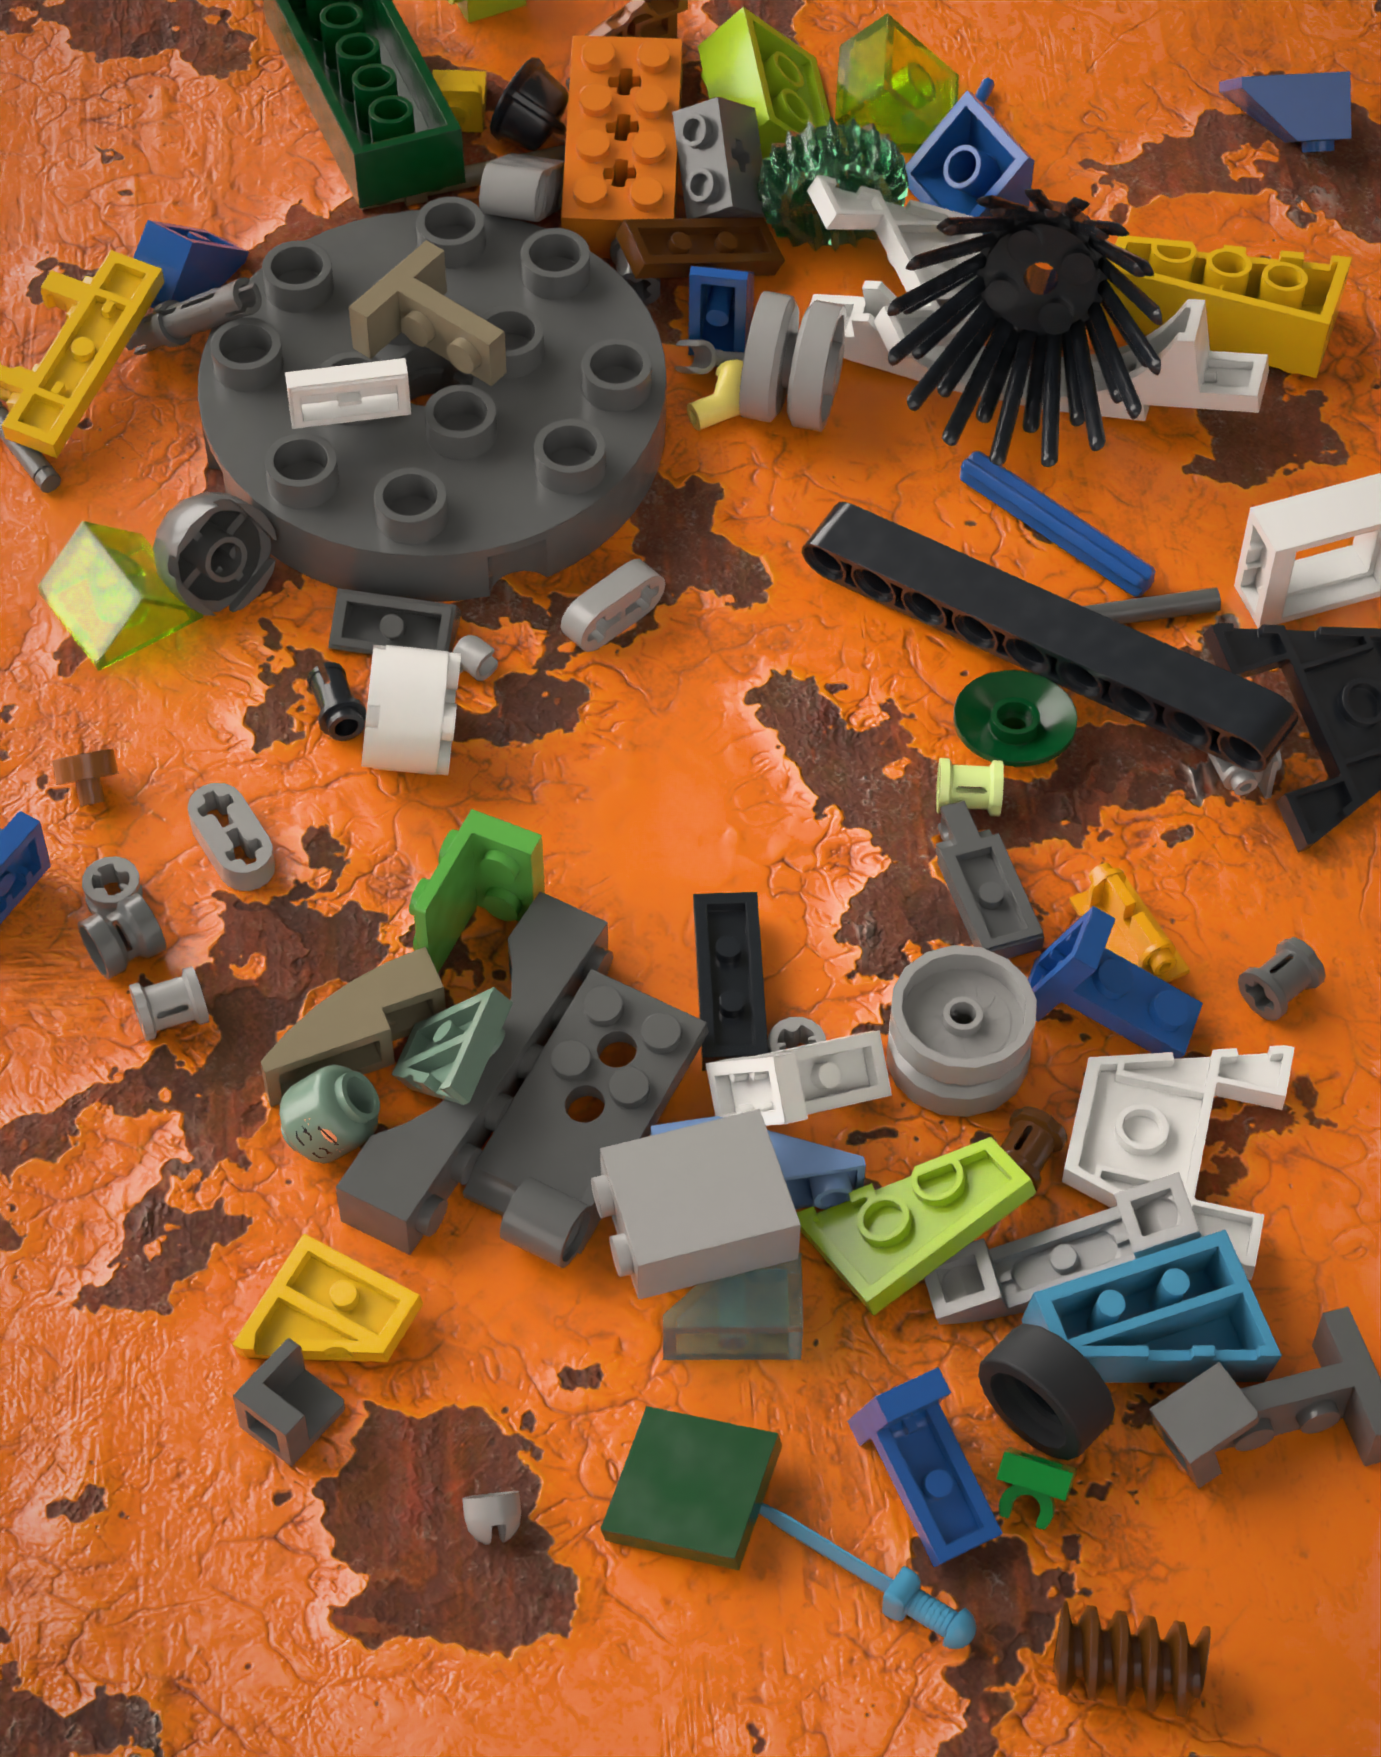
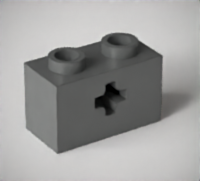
M715 97L672 112L686 218L769 217L770 212L756 108L721 97Z

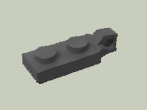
M965 801L940 807L942 817L941 823L938 824V830L943 842L936 843L937 863L973 946L982 947L1007 959L1041 950L1044 942L1042 928L999 833L993 835L989 829L978 832Z

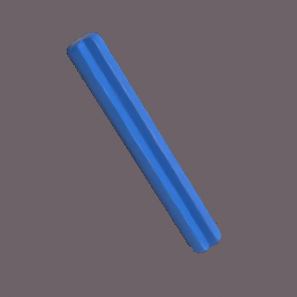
M974 451L962 462L959 475L961 481L1133 597H1141L1152 586L1156 573L1153 566L1002 465L991 463L989 457L981 451Z

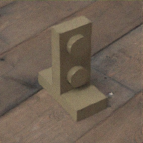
M427 240L349 306L353 349L369 359L373 358L402 332L414 344L429 348L450 361L459 371L465 374H472L490 386H493L507 373L505 331L444 296L447 293L444 250Z

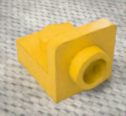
M433 70L432 75L457 119L462 132H483L487 96V71Z

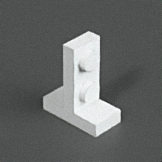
M880 1030L853 1034L757 1056L729 1058L705 1063L715 1116L724 1118L760 1109L766 1126L798 1122L808 1119L809 1114L892 1096Z

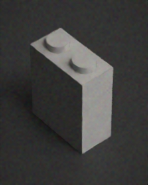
M760 1109L600 1148L601 1176L591 1178L593 1196L599 1216L601 1218L612 1216L617 1235L610 1236V1247L619 1277L631 1275L638 1300L799 1259L801 1224Z

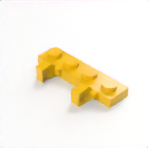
M110 250L95 276H85L83 281L53 270L50 271L41 286L43 302L48 309L56 306L66 311L67 321L41 363L35 364L32 370L21 366L9 368L0 363V399L6 401L7 408L11 410L1 425L5 439L55 458L59 456L165 283L161 268Z

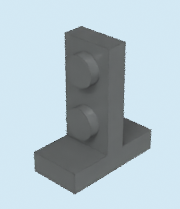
M1349 1306L1322 1313L1312 1344L1321 1368L1241 1388V1391L1257 1410L1259 1422L1220 1450L1235 1447L1238 1451L1253 1450L1267 1444L1276 1435L1299 1429L1306 1434L1321 1432L1332 1427L1340 1418H1343L1364 1467L1381 1462V1379Z

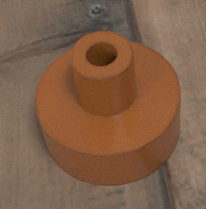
M114 749L52 760L56 785L76 783L80 806L105 802L100 778L119 774Z

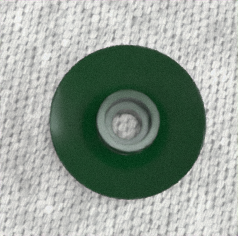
M1004 670L980 676L963 688L954 705L953 723L960 740L976 755L990 762L993 760L1003 761L1005 766L1026 767L1048 762L1059 756L1069 747L1076 733L1077 712L1069 695L1053 681L1031 672Z

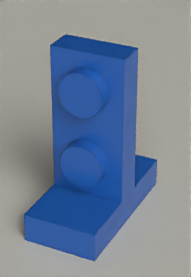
M1092 906L1035 959L1028 981L1037 999L1036 1021L1039 1022L1062 1002L1151 1053L1173 1052L1174 1059H1180L1186 1053L1203 1003L1105 948L1116 918Z
M939 1367L875 1396L847 1421L859 1446L873 1441L934 1568L1003 1534L939 1403L950 1395L951 1391Z

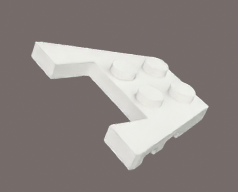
M817 175L807 190L826 229L876 231L887 253L888 261L895 268L906 292L980 253H974L914 271L907 270L906 265L920 253L983 235L982 233L947 236L936 229L937 225L946 218L973 216L911 199L905 207L886 202L879 190L861 186L857 193L835 188L836 179L824 175ZM973 279L912 314L905 315L902 312L896 316H888L887 310L889 306H883L873 322L888 352ZM977 308L936 346L951 341ZM912 352L903 360L912 357Z
M1287 1045L1269 1046L1268 1053L1238 1055L1237 1048L1214 1049L1211 1057L1174 1059L1173 1052L1089 1057L1062 1182L1113 1208L1118 1206L1114 1197L1115 1193L1179 1172L1201 1236L1204 1237L1226 1229L1247 1279L1252 1280L1265 1215L1196 1200V1186L1214 1096L1282 1110L1295 1047Z

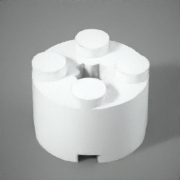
M373 645L361 767L448 776L451 744L454 738L457 704H455V697L459 681L461 653L393 645Z

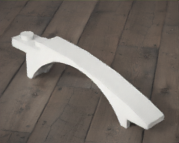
M865 280L862 287L864 297L813 294L810 305L816 300L845 305L846 330L843 357L845 359L920 381L951 342L948 341L934 347L919 360L912 356L897 365L891 366L888 362L889 352L873 321L883 306H889L898 297L882 281ZM1187 299L1172 318L1160 328L1145 336L1161 360L1159 375L1153 374L1148 367L1142 366L1128 345L1119 347L1142 405L1141 412L1136 419H1132L1128 415L1123 400L1118 404L1112 401L1096 355L1090 354L1101 416L1138 421L1146 420L1149 405L1259 413L1269 373L1268 354L1210 351L1205 300ZM985 346L982 347L954 391L963 393ZM1062 357L1060 412H1069ZM1029 371L1020 405L1024 406L1026 401ZM1009 375L1007 377L1006 383L999 399L1000 401H1003Z

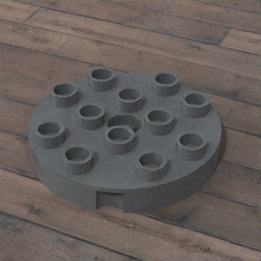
M461 197L438 198L430 201L420 210L365 218L326 230L305 241H289L277 245L267 253L263 260L262 268L250 278L248 283L250 285L254 282L261 292L262 303L259 311L251 316L238 318L211 329L202 353L198 374V402L209 468L218 469L223 472L225 492L227 494L234 495L265 513L276 534V541L270 538L271 555L310 578L340 589L442 602L490 596L494 584L502 577L514 572L532 571L548 578L574 565L598 549L624 525L649 491L659 469L664 450L666 433L665 355L654 321L635 290L617 271L592 253L585 239L579 234L563 228L545 229L522 220L483 214L482 210L475 203ZM427 240L444 250L447 293L444 296L505 331L507 373L493 386H490L472 374H465L459 371L450 361L429 348L414 344L402 332L373 358L369 359L353 349L349 306ZM405 358L410 401L423 395L433 394L427 401L426 406L410 402L411 415L292 429L285 372Z

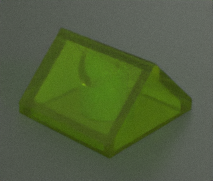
M86 521L80 523L38 585L39 594L98 671L203 618V614L182 603L162 582L157 574L153 547L143 534Z

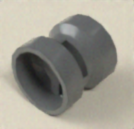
M138 893L120 900L116 910L105 916L95 913L78 922L79 933L88 954L106 979L126 971L128 962L139 956L149 959L166 950V942L162 930L150 907Z

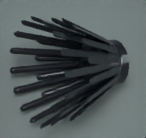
M1024 189L1026 196L1034 206L1028 207L994 195H988L977 199L976 202L980 206L992 209L990 212L994 217H949L937 225L936 229L947 236L991 233L920 253L908 262L906 269L914 271L980 252L899 296L890 303L887 310L888 316H896L902 312L905 315L912 314L973 279L891 348L888 353V362L891 366L897 365L911 352L916 360L923 358L977 308L908 395L907 405L912 411H917L936 387L942 397H949L988 340L943 431L942 439L947 445L954 446L957 444L984 387L985 390L976 411V418L982 423L990 422L1009 375L989 455L991 463L995 465L1004 464L1007 459L1029 371L1022 427L1027 433H1034L1039 429L1043 403L1041 464L1045 467H1051L1058 462L1062 352L1070 422L1073 426H1080L1084 422L1086 423L1089 445L1092 451L1100 450L1106 442L1086 330L1112 401L1118 404L1123 400L1127 413L1132 419H1136L1142 409L1141 402L1102 306L1139 363L1145 368L1148 367L1155 375H1159L1161 371L1159 356L1107 279L1153 323L1162 325V314L1160 307L1110 262H1114L1136 277L1154 276V271L1147 260L1106 240L1110 237L1109 235L1121 237L1129 235V232L1120 223L1091 220L1089 216L1082 212L1090 203L1082 199L1073 197L1069 202L1063 203L1049 200L1042 190ZM1035 263H1047L1054 269H1042Z

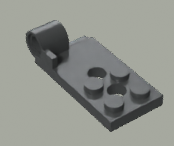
M591 969L475 1162L468 1183L462 1192L464 1198L503 1216L500 1226L501 1239L560 1268H565L577 1253H582L601 1220L591 1186V1178L601 1176L600 1148L648 1137L651 1134V1126L656 1125L707 1037V1022ZM616 1042L628 1043L637 1051L634 1059L629 1064L615 1068L605 1065L600 1060L602 1051L608 1045ZM581 1097H595L604 1103L605 1107L602 1114L591 1122H577L568 1115L571 1104Z

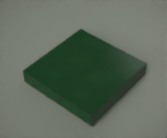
M646 1406L600 1529L605 1541L739 1570L782 1448L779 1433Z

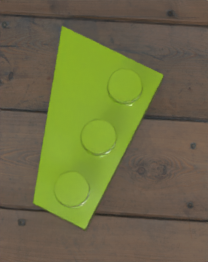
M988 1137L914 1166L910 1177L877 1190L874 1189L872 1183L849 1192V1201L818 1213L814 1206L797 1212V1216L801 1224L800 1232L874 1316L1034 1196L1036 1190L1031 1178L992 1137Z

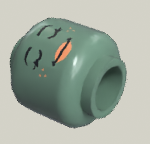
M335 1064L320 1068L292 1085L281 1098L279 1116L283 1138L293 1150L310 1161L326 1164L338 1160L365 1144L376 1132L380 1110L379 1096L373 1084L360 1072Z

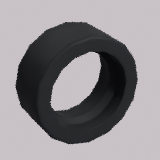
M1024 1323L1012 1329L980 1362L978 1377L985 1396L997 1414L1016 1434L1032 1447L1053 1458L1069 1461L1080 1456L1113 1421L1115 1406L1110 1390L1098 1371L1077 1349L1062 1337L1041 1326Z

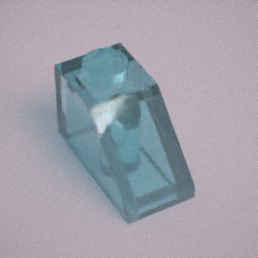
M799 1253V1259L698 1284L663 1314V1360L801 1359L803 1338L801 1253Z

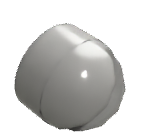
M519 1491L496 1492L462 1498L464 1519L468 1531L475 1540L489 1545L492 1538V1526L495 1525L498 1526L499 1536L503 1543L515 1535L521 1519Z

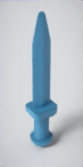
M762 1503L759 1514L796 1540L883 1592L882 1613L896 1621H902L908 1615L944 1638L943 1646L949 1649H961L973 1640L976 1633V1621L972 1613L966 1608L957 1612L921 1590V1580L913 1570L903 1566L893 1580L787 1514Z

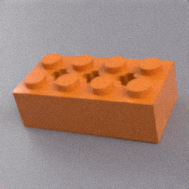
M572 35L561 228L571 230L582 236L587 242L590 251L600 258L611 259V242L616 238L615 233L624 219H676L679 158L672 112L681 109L682 39Z

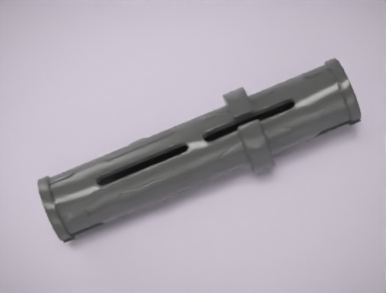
M239 278L227 285L211 289L182 302L176 300L162 302L154 308L152 313L144 315L127 343L126 348L129 351L135 348L134 354L144 355L164 345L168 347L184 345L190 341L194 334L205 332L232 320L257 313L262 303L261 292L254 282L248 285L250 279Z

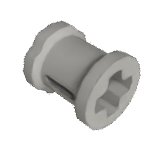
M192 966L182 969L180 977L144 988L139 982L129 985L134 1009L146 1041L156 1039L157 1031L195 1020L199 1025L209 1022L204 996Z

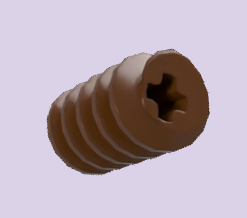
M1063 1601L1052 1671L1055 1673L1059 1695L1068 1696L1077 1678L1082 1677L1085 1681L1088 1700L1097 1702L1106 1683L1110 1682L1114 1684L1117 1704L1119 1706H1127L1137 1687L1143 1688L1147 1711L1156 1712L1165 1693H1171L1177 1716L1185 1717L1194 1699H1200L1203 1691L1209 1657L1211 1628L1210 1626H1203L1195 1642L1191 1645L1185 1622L1174 1621L1163 1640L1160 1639L1156 1618L1145 1615L1135 1634H1131L1126 1611L1116 1610L1106 1629H1102L1097 1606L1086 1605L1077 1623L1073 1624L1068 1602Z

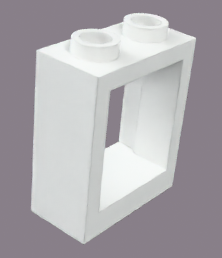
M1381 473L1250 508L1234 587L1258 629L1262 624L1277 625L1381 596ZM1354 537L1353 544L1350 546L1295 560L1296 553L1299 551Z

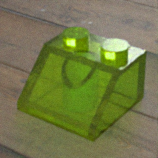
M887 13L839 46L835 121L844 133L855 137L871 151L916 153L958 102L959 75Z

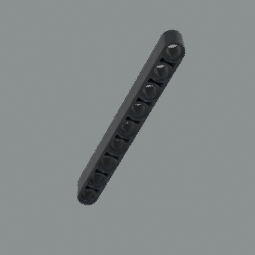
M838 502L802 547L804 560L815 572L824 578L1029 672L1043 676L1064 688L1250 772L1265 770L1298 722L1297 711L1291 703L1270 689L856 505Z

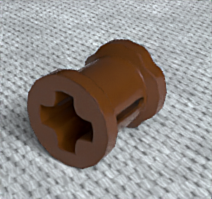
M1024 1106L1022 1109H1016L1010 1117L1009 1125L1011 1130L1002 1143L1001 1148L1031 1178L1037 1192L1042 1181L1041 1170L1052 1153L1062 1150L1067 1141V1134L1063 1126L1056 1122L1048 1113L1038 1108Z

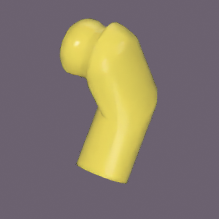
M735 359L721 363L715 373L718 378L714 394L687 404L688 417L696 430L704 429L740 415L739 394L743 367L742 360Z

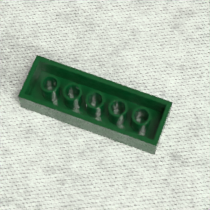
M263 0L265 20L360 209L373 205H384L393 200L425 192H436L446 187L466 183L462 129L392 0Z

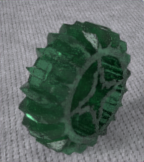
M830 117L827 125L819 127L814 126L808 121L805 132L801 134L788 130L785 143H772L769 157L762 159L760 175L758 176L759 183H757L759 201H762L763 216L766 219V223L771 224L777 237H787L793 247L808 242L814 251H817L821 246H831L835 252L839 245L850 243L857 248L860 239L867 237L877 240L878 235L875 230L826 229L807 192L817 175L835 178V188L857 193L861 186L879 190L886 202L904 206L905 197L908 196L907 189L909 188L904 156L901 154L900 148L895 146L890 133L880 134L874 123L860 128L854 117L844 125H837L832 117Z

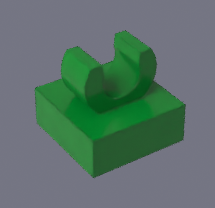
M1009 1447L1004 1451L996 1478L1013 1484L1005 1490L1000 1498V1516L1009 1518L1014 1509L1016 1498L1021 1495H1030L1040 1505V1514L1037 1518L1036 1528L1044 1530L1051 1523L1055 1514L1053 1497L1063 1501L1067 1500L1070 1496L1078 1468Z

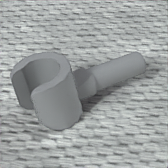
M684 339L676 343V346H690L694 351V361L691 366H675V369L680 373L707 374L714 367H719L724 361L735 359L744 361L745 352H729L715 349L706 340Z
M467 635L461 638L453 650V653H461L459 674L465 670L477 681L487 679L498 666V660L492 656L495 652L494 648L474 635Z

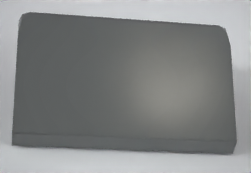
M338 588L328 648L372 655L373 645H393L452 653L460 623L461 610L457 605Z

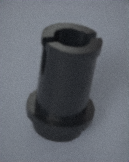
M335 662L323 663L330 679L329 683L325 684L318 666L313 668L307 677L308 687L313 692L320 710L318 716L319 727L334 740H350L362 732L366 719V708L360 700L354 698L347 681L345 669Z

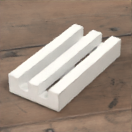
M405 358L285 372L292 429L411 415L408 371Z

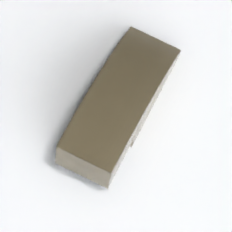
M426 947L390 960L347 983L316 1005L281 1037L261 1060L266 1097L271 1107L281 1104V1098L292 1085L320 1068L335 1064L365 1075L395 1064L392 1041L409 1036L414 1024L446 1010L444 986Z

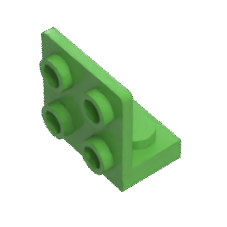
M471 809L459 831L452 829L445 837L439 852V864L431 878H422L412 894L409 913L414 916L416 933L413 940V949L415 951L426 947L438 973L477 906L485 908L498 919L520 921L539 892L545 893L542 835Z

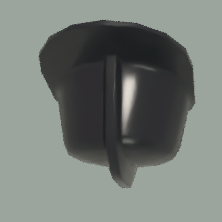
M530 58L513 76L497 103L489 127L490 133L497 141L504 140L532 151L540 148L553 132L564 135L567 129L561 118L568 104L569 93L545 69V65L539 58Z

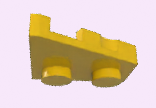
M303 1233L232 1345L237 1353L245 1358L268 1359L286 1339L291 1338L301 1346L303 1360L388 1362L423 1306V1302L419 1294Z

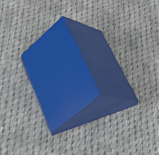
M966 91L897 176L922 203L973 217H994L990 212L992 209L980 206L976 200L984 196L994 195L1029 207L1030 200L1026 196L1024 189H1031L1034 159L973 93Z

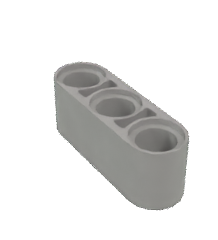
M509 153L488 162L481 179L479 208L483 214L539 222L558 212L562 206L564 161Z

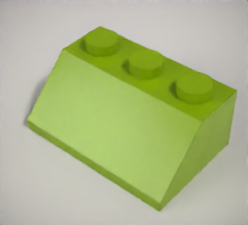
M744 7L697 46L703 70L701 77L706 85L709 100L721 97L756 108L765 183L816 178L817 175L836 176L843 170L816 57Z

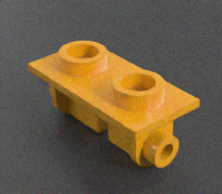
M1109 863L1096 866L1089 874V879L1092 882L1089 890L1070 897L1069 902L1079 917H1082L1092 906H1095L1116 918L1105 948L1165 982H1170L1190 973V968L1126 878L1122 869L1112 868Z

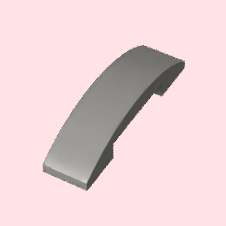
M1177 1172L1115 1193L1114 1197L1118 1205L1116 1207L991 1249L988 1248L984 1238L971 1242L924 1278L939 1325L984 1321L1024 1313L1034 1292L1202 1237L1180 1173Z

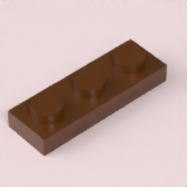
M764 217L624 219L615 233L635 279L689 277L691 266L754 272V276L776 275L785 262Z

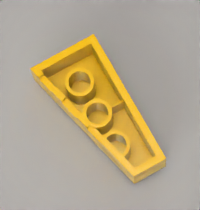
M1118 236L1115 245L1147 260L1154 271V276L1136 277L1114 262H1110L1160 307L1162 325L1177 313L1187 299L1205 300L1210 351L1268 354V364L1271 367L1291 374H1302L1317 378L1340 309L1352 257L1332 255L1330 264L1304 262V252L1281 250L1279 259L1249 257L1246 255V247L1224 245L1223 248L1208 253L1197 252L1194 243L1189 241ZM1107 279L1143 334L1148 335L1162 326L1153 323ZM1102 306L1108 324L1116 327Z

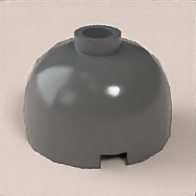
M203 492L188 497L170 509L157 528L153 545L157 574L168 591L176 599L203 615L216 616L212 612H219L229 606L231 612L241 610L262 593L273 574L276 560L270 557V538L276 541L275 529L265 513L234 495L221 492Z

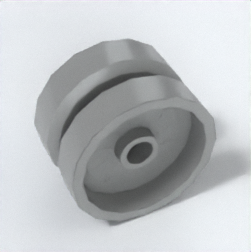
M770 291L761 293L752 318L742 367L739 394V411L742 418L771 422L781 412L787 395V414L792 427L819 432L825 428L838 388L843 364L846 330L845 305L816 300L806 309L799 328V308L794 296Z
M951 945L928 951L907 965L894 985L892 992L886 1062L895 1085L919 1106L940 1115L970 1117L993 1111L1016 1095L1028 1073L1031 1044L1036 1024L1037 999L1027 977L1010 960L982 947Z

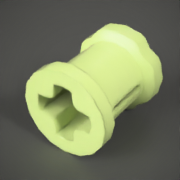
M939 758L936 788L937 813L942 814L940 811L942 806L965 801L968 809L987 810L990 816H1000L1004 786L1003 761L993 760L990 766L952 765L950 758Z

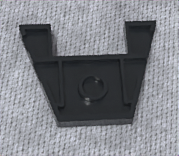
M1233 623L1211 625L1203 636L1216 666L1243 678L1276 668L1282 670L1330 778L1329 780L1285 793L1276 801L1298 853L1305 851L1381 790V629L1320 626L1316 631L1286 630L1284 625L1262 624L1259 629L1234 628Z

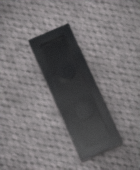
M757 892L693 894L699 1019L707 1022L708 1035L701 1045L702 1071H707L705 1063L768 1053Z

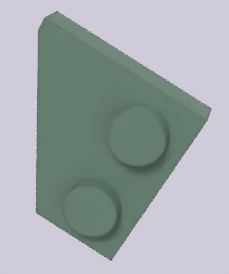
M492 987L414 1024L392 1075L410 1090L461 1105L469 1103L488 1059L498 1050L504 1040L505 1030L502 1027L513 1002L495 987Z

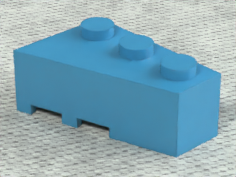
M1226 1229L1034 1292L1021 1319L1023 1324L1041 1326L1062 1337L1089 1361L1105 1383L1190 1382L1218 1362L1222 1364L1235 1382H1265L1282 1356Z

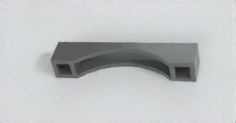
M541 891L508 937L509 971L512 984L510 1000L513 1004L502 1027L505 1030L504 1040L498 1050L488 1059L471 1101L461 1105L443 1100L436 1107L403 1125L372 1135L336 1186L341 1222L408 1255L412 1253L423 1235L431 1237L437 1231L447 1211V1199L458 1183L462 1185L468 1183L473 1166L482 1152L481 1148L491 1133L495 1131L588 973L593 969L607 976L613 960V952L608 950V922Z

